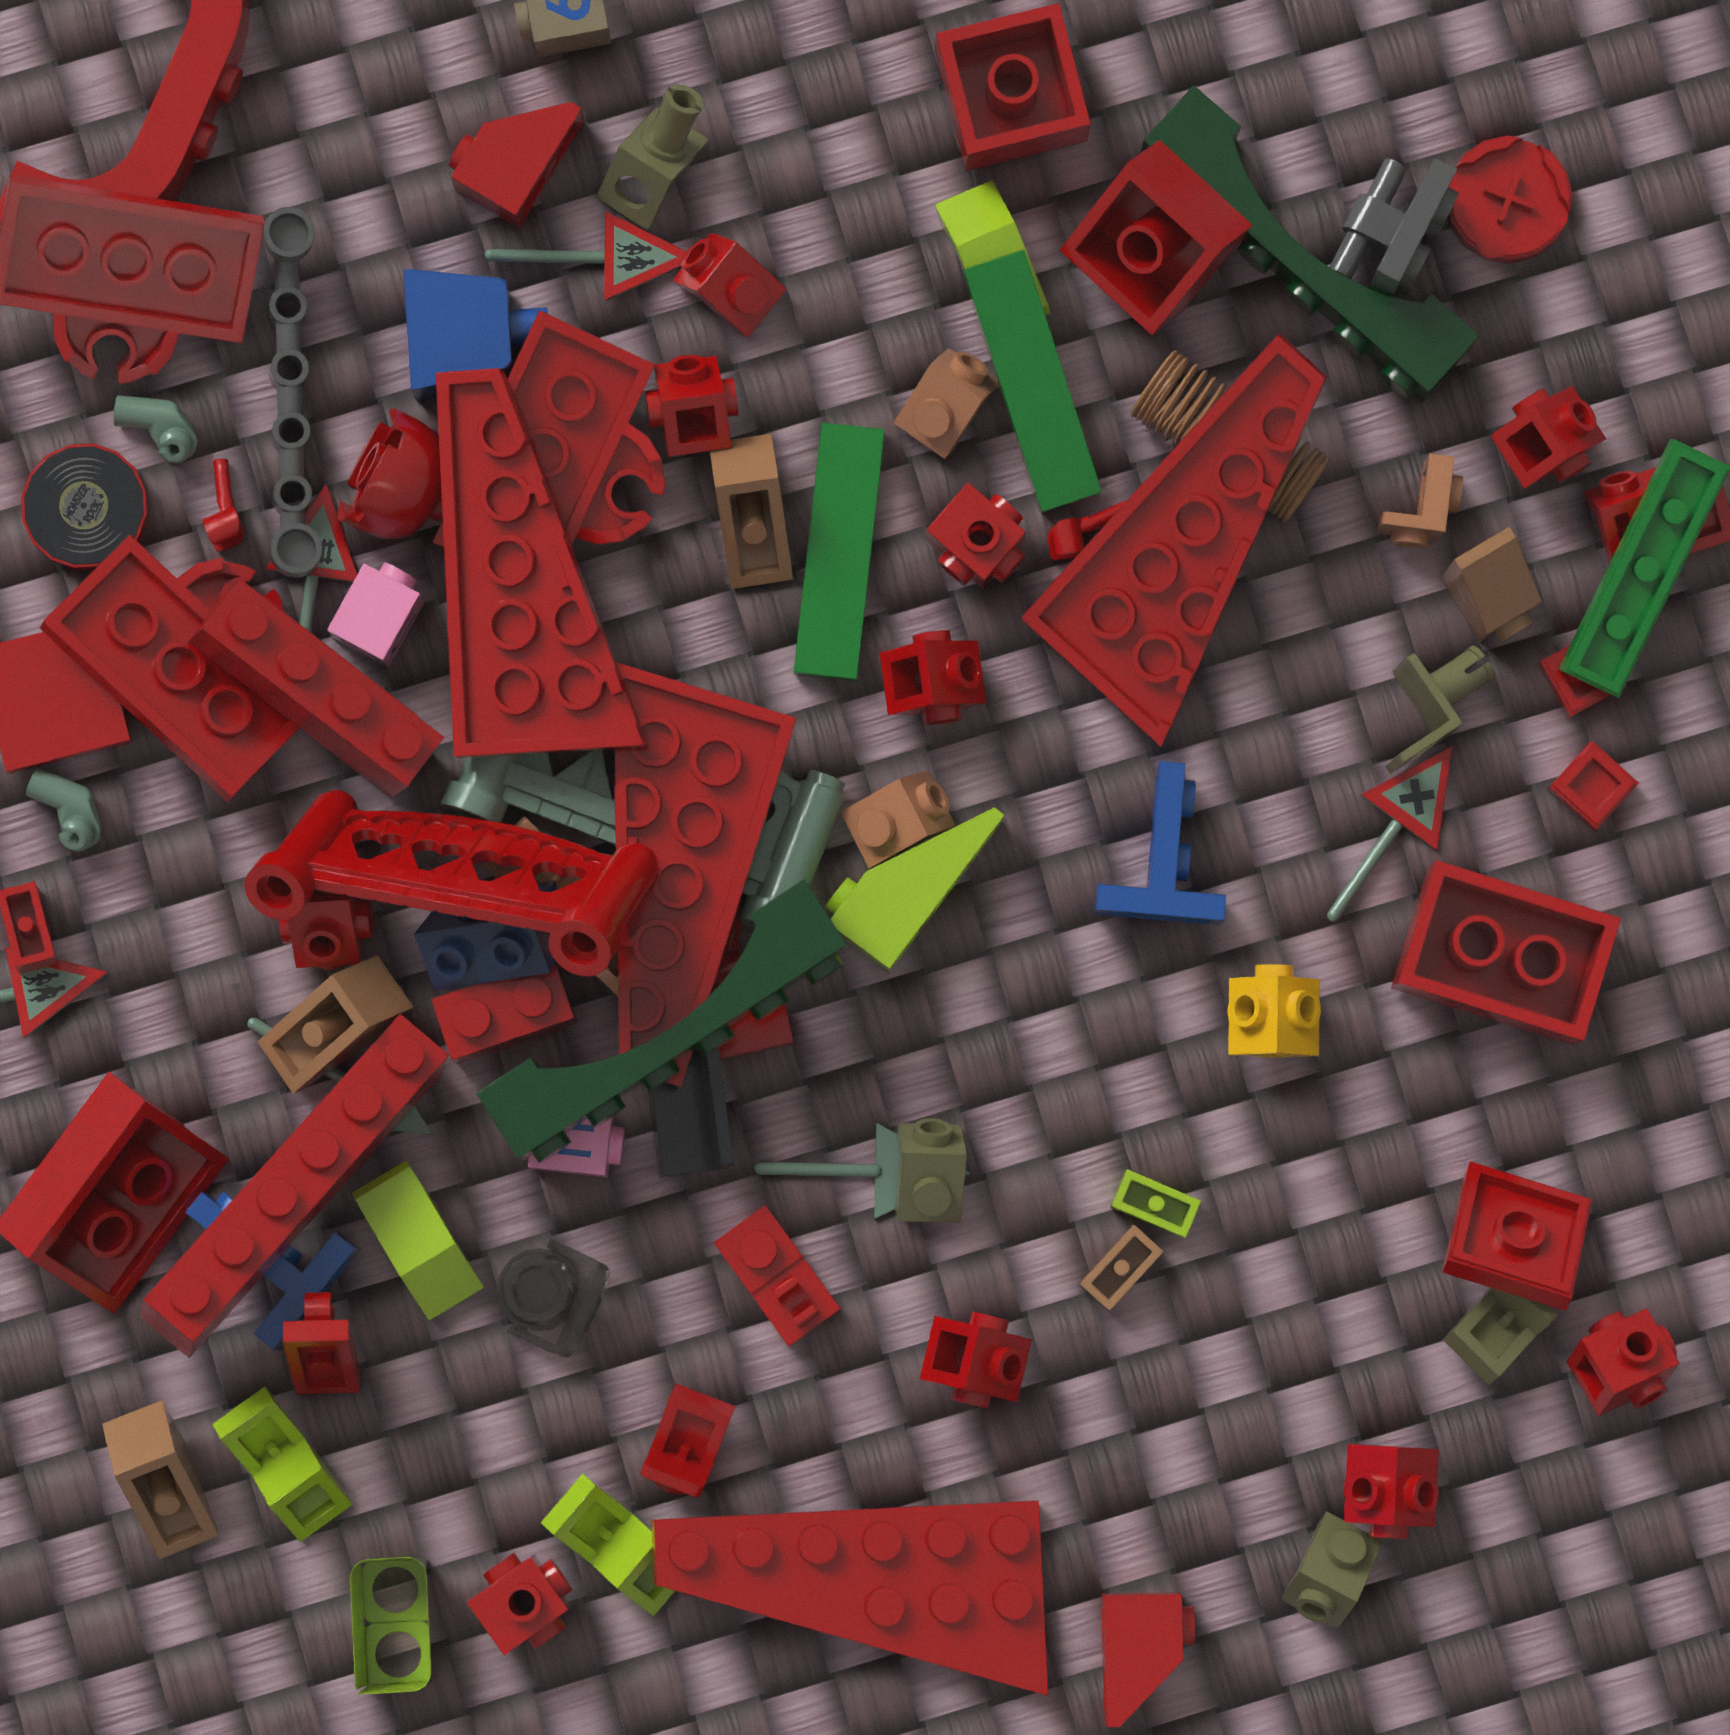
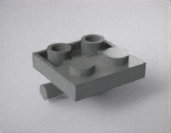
M1385 158L1368 193L1359 194L1342 229L1346 235L1329 267L1351 280L1368 246L1385 255L1368 288L1389 296H1393L1395 291L1407 296L1431 248L1420 243L1423 236L1425 235L1436 240L1459 195V192L1449 188L1457 169L1434 158L1407 212L1404 213L1391 206L1390 203L1407 172V168L1395 160Z

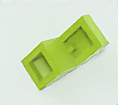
M993 180L934 204L939 221L963 269L1021 249L1024 250L1045 316L1051 314L1015 221Z
M408 1160L352 1192L355 1201L393 1266L429 1321L484 1288L477 1272L449 1231L436 1203Z
M265 1386L212 1424L222 1442L252 1475L269 1507L299 1542L305 1540L353 1505L299 1426Z
M581 1474L541 1522L556 1538L591 1563L613 1586L653 1617L675 1592V1590L654 1585L652 1529L585 1474Z

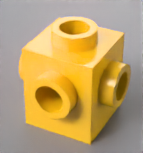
M1280 964L1255 965V977L1229 978V1004L1227 1010L1229 1019L1228 1055L1261 1058L1319 1056L1320 979L1294 977L1293 965Z

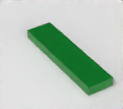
M1021 249L961 269L1039 511L1044 512L1101 493L1102 490L1025 251Z
M825 422L821 424L794 675L857 682L885 429Z
M1675 439L1669 440L1558 670L1614 697H1620L1730 471L1729 465Z

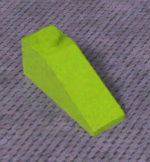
M994 807L866 871L858 883L847 877L825 907L834 914L830 920L843 940L890 973L1002 824L1005 815Z

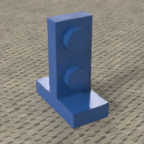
M1160 761L1156 768L1147 888L1098 884L1095 890L1093 915L1217 926L1224 922L1226 895L1175 891L1176 881L1187 882L1190 865L1191 844L1179 843L1181 818H1193L1196 780L1184 779L1186 763Z
M223 1191L216 1200L210 1194L201 1192L185 1213L207 1229L234 1198ZM334 1232L305 1270L297 1265L303 1254L291 1244L264 1274L266 1278L283 1290L285 1294L253 1334L271 1349L281 1350L283 1347V1321H304L305 1293L327 1292L360 1249L342 1234Z

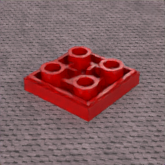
M44 632L0 643V749L7 773L12 774L133 743L124 706Z

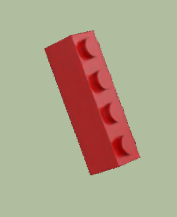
M241 579L224 594L188 641L390 798L408 787L444 738L439 732L420 719L417 714Z

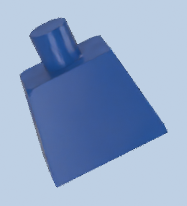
M416 269L403 270L410 383L415 400L437 397L436 372L499 368L505 372L508 379L514 366L513 347L523 346L539 310L548 314V308L511 310L510 292L507 280Z

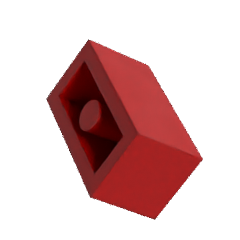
M33 881L0 890V909L15 967L19 974L59 964L40 890L36 882Z
M783 1005L759 1021H756L753 1014L749 1013L730 1026L735 1036L718 1049L720 1061L793 1045L794 1041L786 1006Z

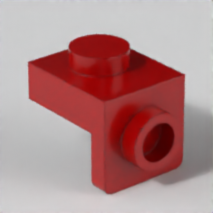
M710 233L706 238L697 241L688 249L681 262L682 268L673 280L682 290L695 294L733 330L749 338L787 290L782 283L736 241L715 233Z
M675 1383L653 1443L641 1469V1476L654 1481L660 1489L668 1493L700 1497L712 1471L736 1406Z

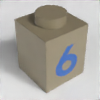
M526 0L514 3L521 41L533 39L537 57L611 44L603 0Z

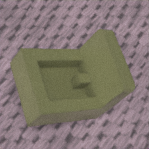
M934 1118L921 1119L916 1123H900L897 1132L900 1151L895 1202L897 1221L961 1223L967 1160L962 1127Z
M1489 1288L1442 1340L1489 1385L1502 1375L1535 1336L1546 1329L1558 1317V1314L1551 1306Z
M1326 1511L1317 1524L1296 1574L1285 1588L1281 1597L1282 1600L1295 1607L1305 1618L1313 1622L1326 1623L1334 1628H1338L1358 1602L1384 1541L1377 1537H1369V1533L1348 1522H1344L1341 1518Z

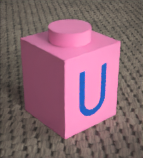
M386 562L383 563L380 571L364 563L327 631L336 641L389 668L425 603L421 594L413 590L417 580Z
M615 1116L595 1128L592 1127L587 1119L566 1133L572 1142L571 1144L542 1163H538L534 1155L530 1156L528 1167L534 1170L608 1178L609 1164L621 1165L625 1127L614 1126Z

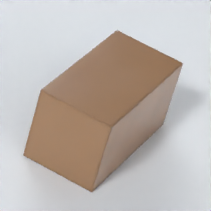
M1132 1225L1078 1285L1106 1311H1110L1164 1251L1140 1229Z

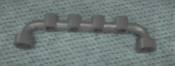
M283 207L275 210L268 216L264 224L262 236L265 249L274 258L275 292L270 298L268 317L272 325L276 327V355L271 362L269 377L272 385L277 389L278 417L273 423L271 442L273 447L279 452V480L274 487L272 503L275 510L280 514V529L273 536L270 546V558L274 567L280 573L289 577H303L317 567L322 555L321 539L313 528L306 525L305 512L310 505L312 489L304 474V449L310 437V425L303 416L302 387L307 380L309 364L306 357L302 354L301 325L305 320L307 312V300L300 291V259L304 258L311 250L315 229L312 220L304 211L294 207ZM284 300L292 301L298 306L299 313L294 317H283L278 313L276 305ZM290 362L298 366L301 375L294 380H286L279 375L277 368L283 363ZM285 425H294L300 429L302 438L294 443L286 442L280 437L279 429ZM287 487H295L302 492L304 500L298 505L291 506L283 502L280 492Z

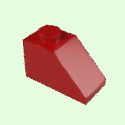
M567 102L483 123L475 138L469 134L463 137L450 159L449 167L454 170L451 179L455 191L520 228L585 123L582 108L572 102Z
M1179 1592L1101 1593L1104 1724L1106 1727H1120L1183 1661V1645L1195 1644L1194 1607L1182 1606V1594Z

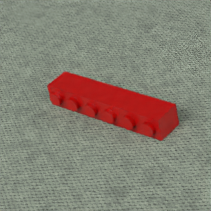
M399 1014L143 1299L140 1317L190 1358L440 1078L449 1054L403 1015Z

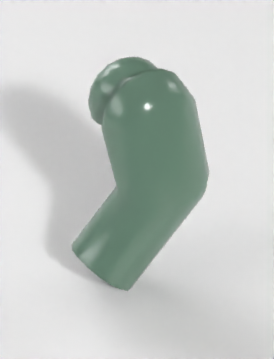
M117 395L114 407V425L116 427L147 430L158 446V453L161 458L169 463H182L195 453L197 448L196 431L175 402Z
M37 767L28 783L26 796L56 808L62 830L59 838L65 848L74 852H82L94 846L100 838L102 822L93 793L85 786Z

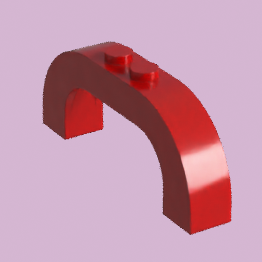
M191 0L187 25L139 135L128 155L116 167L93 178L73 180L51 175L17 161L11 174L175 201L190 176L196 160L205 161L214 146L218 126L212 123L221 102L230 104L240 86L243 69L237 66L242 56L249 30V0ZM8 182L0 198V226Z

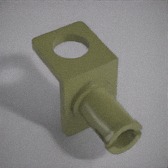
M676 84L669 86L668 90L664 93L660 108H655L620 144L597 193L601 201L644 229H648L655 222L672 183L703 151L707 144V138L692 128L699 112L701 113L704 106L703 99L698 92L685 85ZM632 176L640 180L648 191V202L636 204L626 198L620 188V177Z
M1475 646L1465 649V652L1431 674L1428 673L1414 653L1406 657L1393 669V675L1432 732L1390 761L1385 766L1390 774L1447 738L1463 724L1452 708V705L1484 684L1490 683L1495 678L1494 670L1489 661L1472 673H1465V671L1476 665L1477 661L1485 657L1479 648Z

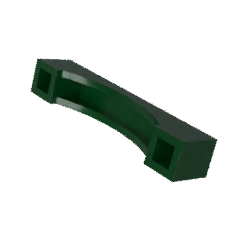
M1193 85L1143 140L1140 153L1158 140H1161L1253 225L1240 241L1241 244L1237 248L1240 255L1259 272L1265 274L1271 269L1287 283L1288 286L1284 290L1286 295L1301 310L1309 315H1313L1318 311L1336 326L1332 334L1349 352L1357 357H1360L1364 352L1383 368L1379 375L1393 391L1406 399L1413 394L1423 403L1471 350L1480 335L1433 294L1424 303L1379 293L1342 276L1304 249L1274 218L1250 182L1235 145L1241 126Z
M803 879L749 914L756 927L736 965L703 1003L667 1031L627 1052L579 1066L541 1068L537 1060L529 1058L476 1092L479 1100L517 1159L526 1160L534 1155L538 1163L549 1159L572 1143L566 1134L568 1131L587 1119L593 1128L601 1125L626 1108L621 1097L641 1084H643L647 1092L658 1088L681 1072L675 1063L680 1058L696 1048L702 1057L710 1054L735 1036L730 1026L749 1013H752L756 1021H759L789 1001L784 991L806 977L811 986L840 969L844 964L838 955L848 950L849 947L806 881Z

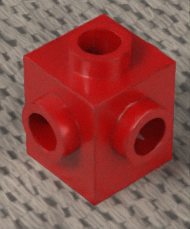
M683 355L672 359L668 363L655 364L656 389L645 390L646 407L650 428L662 427L668 457L731 448L728 417L739 415L734 379L721 378L717 357Z
M1573 386L1550 397L1544 388L1534 392L1512 408L1517 417L1490 435L1524 489L1552 475L1556 477L1559 484L1570 479L1592 464L1586 453L1606 440V437L1597 425L1596 416L1592 408L1580 398Z
M968 482L926 529L925 540L942 554L937 559V563L946 573L963 586L970 580H973L983 589L993 577L1000 583H1003L1026 556L1019 549L1024 542L1026 534L1018 526L1024 519L1022 515L1001 496L994 494L988 500ZM976 534H982L989 538L990 543L978 546L972 543L969 538Z
M948 630L931 631L913 635V644L879 653L888 715H923L924 725H940L961 721L962 709L986 703L978 640H951V634Z
M314 890L313 896L296 917L288 920H279L281 941L283 944L292 943L296 968L318 967L325 970H333L345 965L360 963L364 939L373 938L374 913L371 900H361V898L347 896L346 894L341 895Z
M1647 1308L1625 1318L1621 1311L1602 1318L1589 1328L1588 1332L1590 1335L1580 1340L1566 1361L1598 1417L1631 1402L1634 1409H1638L1657 1400L1667 1392L1668 1388L1665 1383L1679 1365V1361L1676 1358V1346L1670 1333L1664 1326L1655 1323Z
M971 1312L969 1323L934 1316L920 1379L954 1387L951 1400L989 1409L991 1397L1017 1402L1032 1339L1007 1333L1009 1320Z
M1347 1444L1344 1522L1370 1524L1369 1537L1408 1539L1409 1526L1435 1527L1436 1505L1439 1497L1437 1485L1439 1449Z
M514 1552L483 1574L490 1586L467 1601L469 1607L505 1656L527 1639L533 1648L537 1649L566 1628V1625L559 1616L571 1608L564 1596L573 1591V1589L551 1558L541 1564L534 1554L521 1562ZM518 1590H526L533 1595L535 1606L531 1612L521 1611L516 1606L515 1594Z

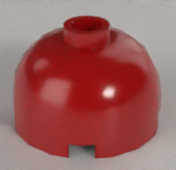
M392 408L388 413L393 426L389 427L380 422L373 431L347 482V485L357 489L353 504L351 506L340 501L337 520L361 532L382 539H401L418 531L428 517L436 521L443 517L439 436L420 420L396 408Z

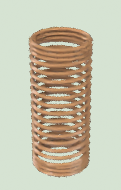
M1179 350L1172 351L1143 390L1130 413L1131 417H1136V421L1141 420V425L1145 424L1146 428L1156 424L1155 434L1165 431V441L1171 440L1175 436L1173 441L1174 447L1181 442L1219 400L1227 388L1226 383L1220 385L1213 397L1187 429L1198 409L1218 381L1217 376L1212 377L1193 405L1178 422L1189 402L1208 376V370H1204L1168 417L1178 398L1199 369V365L1194 364L1159 410L1190 362L1189 357L1184 358V353L1179 354ZM1310 441L1303 444L1288 464L1268 509V512H1271V515H1276V518L1281 519L1282 523L1287 522L1330 461V455L1325 456V451L1320 452L1319 448H1315L1289 481L1310 448Z

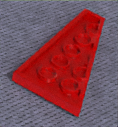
M1280 333L1021 617L1025 623L1160 747L1164 745L1327 379V376Z
M499 368L436 372L454 757L469 758L648 747L505 372Z
M616 662L648 747L615 748L616 850L630 843H640L650 848L657 858V876L619 933L618 1005L619 1054L667 1031L688 1016L712 994L797 718ZM694 1050L675 1062L681 1072L666 1083L683 1087Z
M1039 1501L651 1519L654 1585L1048 1696Z

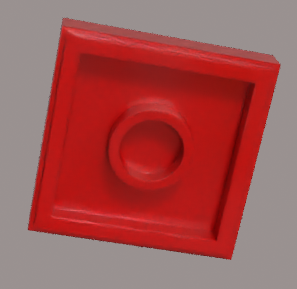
M1469 1161L1462 1180L1442 1273L1566 1311L1574 1292L1592 1199Z

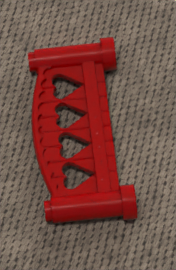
M331 790L322 793L315 799L276 851L268 852L259 858L248 872L244 888L247 898L254 908L263 915L276 920H288L296 917L311 899L314 890L548 932L550 933L548 941L550 952L562 968L575 975L594 976L607 968L618 951L620 931L657 876V858L650 848L640 843H630L617 849L613 855H608L549 834L490 820L424 812L358 810L357 803L350 794L342 790ZM362 840H374L380 843V845L396 844L401 847L372 859L358 858L354 844ZM428 850L437 852L441 856L457 855L461 857L432 870L418 869L414 854ZM490 861L502 867L518 866L521 869L492 881L478 879L474 865ZM543 872H552L563 878L579 877L582 879L553 892H545L539 890L534 876Z

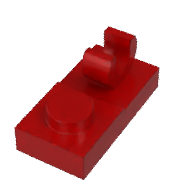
M766 1205L713 1242L789 1347L841 1309Z
M331 1292L305 1293L304 1321H283V1346L295 1394L360 1393V1365L349 1319L335 1320V1308L331 1306Z

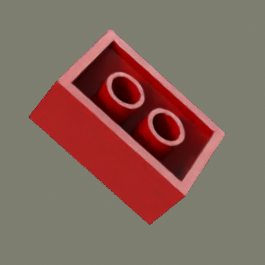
M108 1072L0 1217V1234L29 1260L115 1314L188 1216L185 1213L201 1192L205 1193L229 1158L150 1099Z

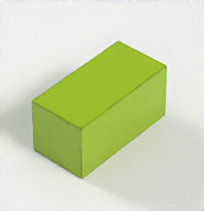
M1127 1169L1110 1208L1184 1239L1188 1234L1201 1200Z

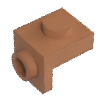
M948 348L930 364L893 423L946 459L960 441L983 403L994 393L999 385L998 381L988 375L989 370L986 365L975 356L962 351L955 352Z
M1429 453L1422 467L1417 515L1385 511L1378 519L1377 533L1391 535L1390 544L1404 548L1425 549L1428 548L1429 540L1439 541L1446 532L1448 512L1458 514L1461 503L1463 476L1453 475L1455 457Z
M928 771L899 778L841 811L868 868L878 866L927 838L942 834L955 826L949 813V799L944 789L932 779Z

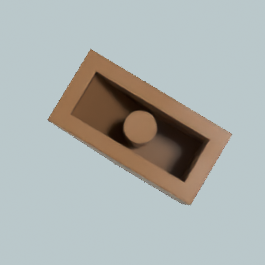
M765 434L732 439L731 448L710 451L730 588L735 589L793 580L772 435Z
M1510 526L1455 558L1441 577V580L1479 642L1496 634L1499 641L1503 643L1534 624L1528 614L1533 612L1542 601L1517 538Z
M376 955L332 974L257 1043L294 1094L376 1041L399 1014L404 1016L413 1008V1005L379 956Z
M163 1400L102 1424L114 1477L159 1560L219 1536L217 1525L185 1442Z

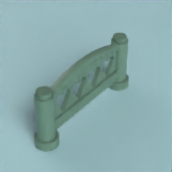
M604 749L591 750L555 777L552 776L548 753L469 757L466 759L458 781H449L440 803L442 808L457 816L500 823L503 820L508 805L616 846L615 799L612 800L603 758ZM781 770L772 799L775 812L765 822L743 892L746 899L738 921L755 930L756 924L749 914L803 879L809 887L811 886L845 799L841 794L845 786L844 782L815 770H809L806 780H800L799 782L791 779Z

